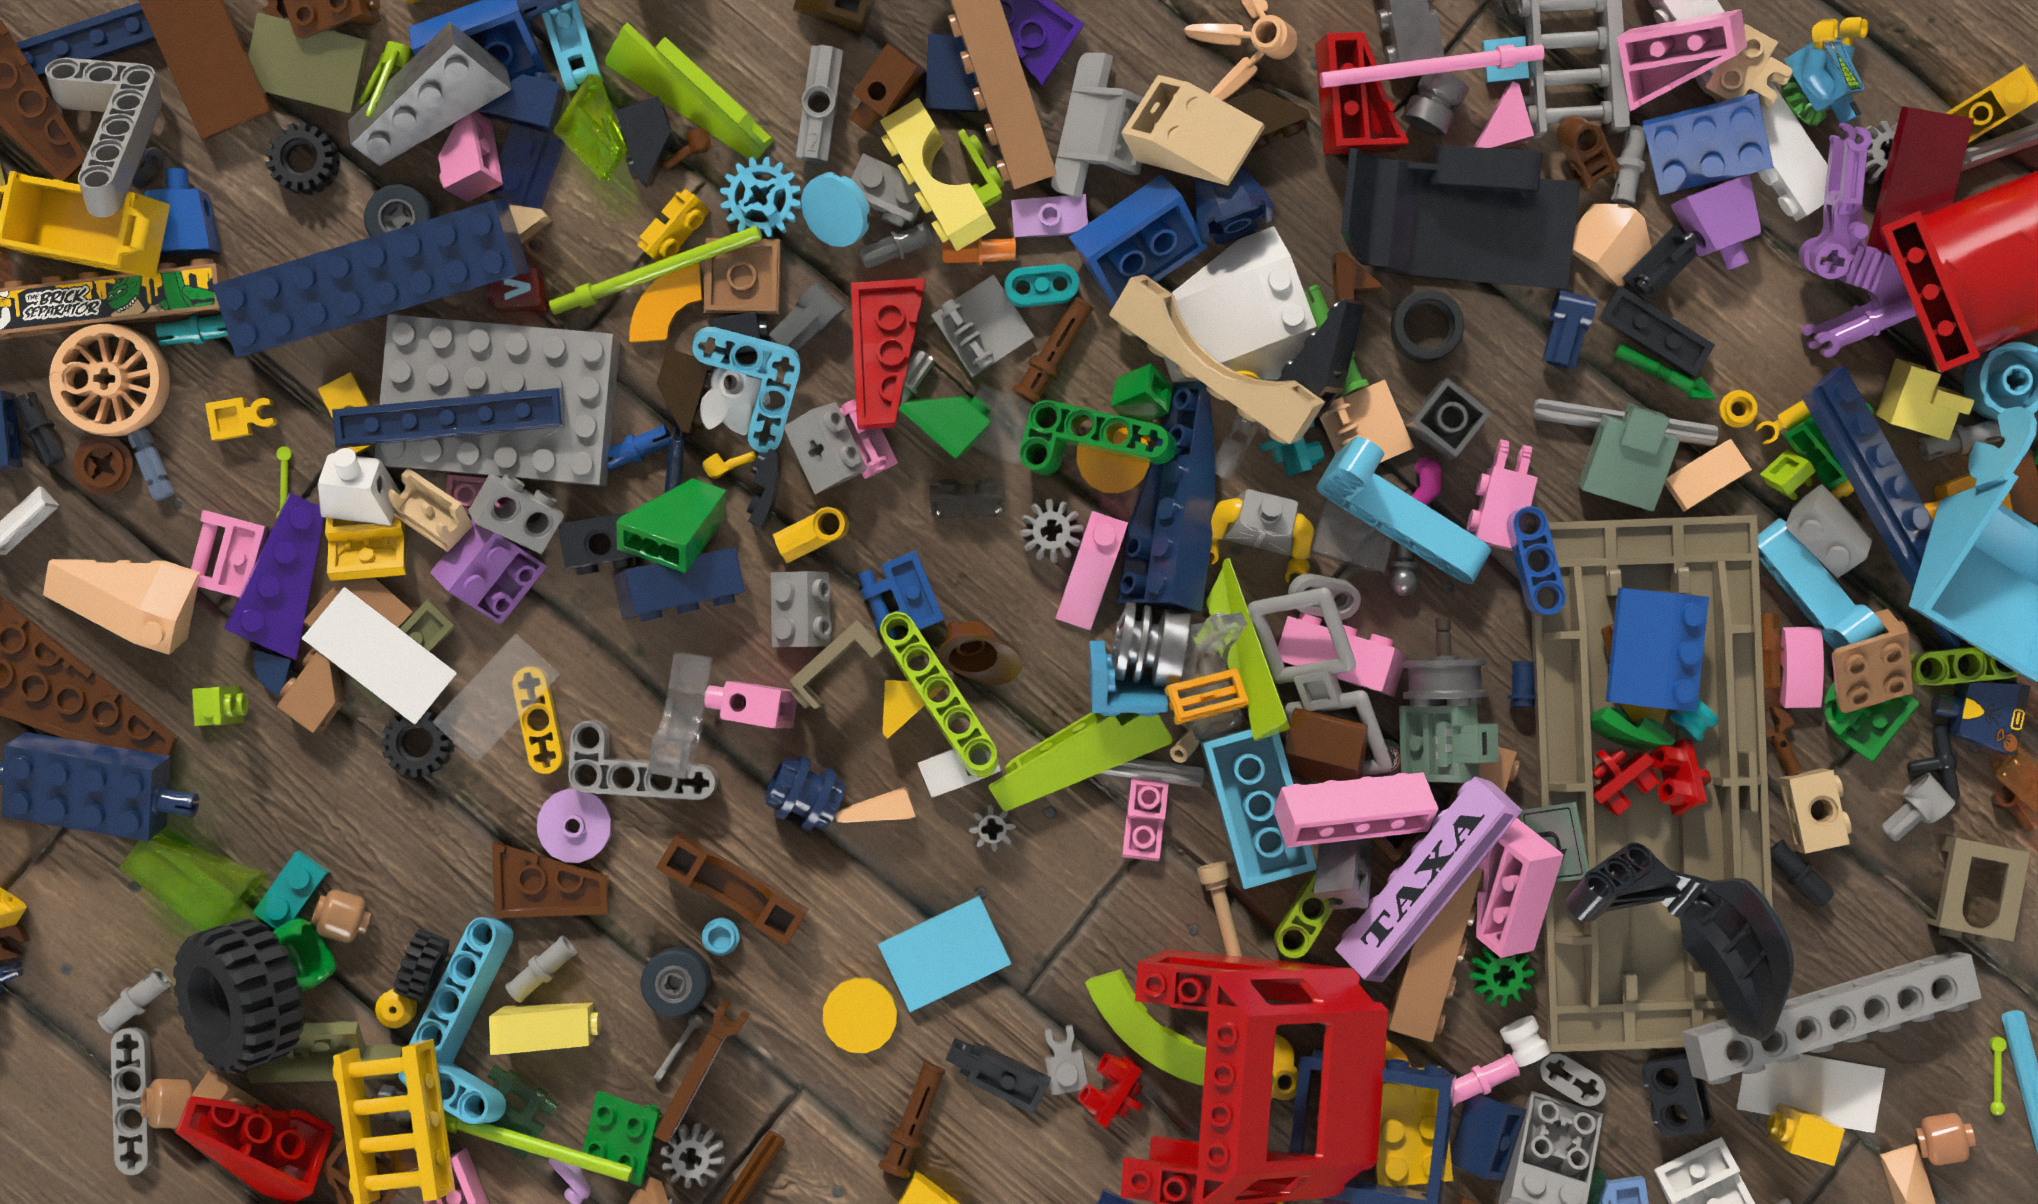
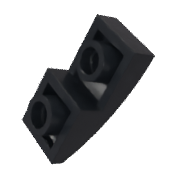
M771 448L767 454L762 452L759 454L751 469V472L756 474L752 481L764 487L765 490L762 495L759 493L754 495L746 511L751 514L748 522L765 530L776 503L781 474L780 454Z

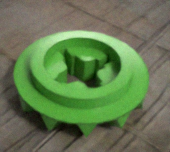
M1793 74L1786 85H1781L1782 97L1797 119L1811 126H1816L1826 118L1825 110L1817 112L1813 108Z

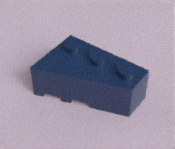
M736 547L700 554L686 573L655 563L626 569L613 576L622 620L639 616L641 622L663 617L662 611L675 608L677 614L692 612L700 609L698 603L713 600L714 607L736 602L735 595L745 592Z

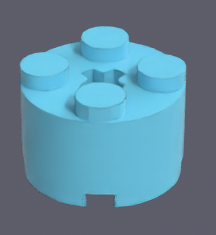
M2023 342L2007 343L1979 354V358L1970 362L1964 375L1963 386L1965 396L1975 400L1972 411L1977 412L1986 419H1995L1996 421H1998L1997 415L2013 407L2021 406L2032 413L2038 411L2037 347ZM2007 381L2012 382L2011 388L2010 385L2007 384Z

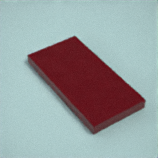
M1906 106L1901 107L1867 246L1882 250L1891 256L1879 232L1882 226L1918 211L1925 215L1953 204L1974 118Z

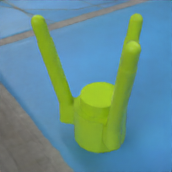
M387 42L385 51L381 53L378 64L358 101L359 106L363 107L374 90L366 110L367 117L370 118L373 115L389 77H394L415 56L412 48L397 42Z

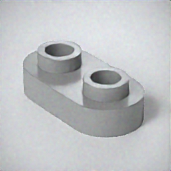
M1302 574L1292 581L1288 589V594L1303 592L1308 587L1309 590L1325 587L1331 590L1333 598L1341 593L1340 598L1335 601L1341 620L1353 616L1361 603L1360 593L1351 583L1346 580L1321 575ZM1319 604L1296 608L1304 614L1324 617Z

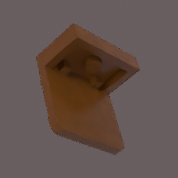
M283 0L294 35L301 39H306L351 20L366 26L381 22L378 12L380 8L379 0Z

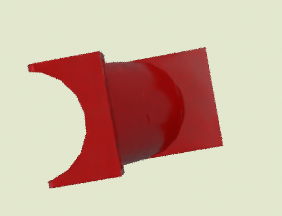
M2038 171L1928 214L1922 215L1918 211L1881 227L1880 235L1891 254L1910 298L1937 372H1944L1977 359L1981 353L2038 331Z

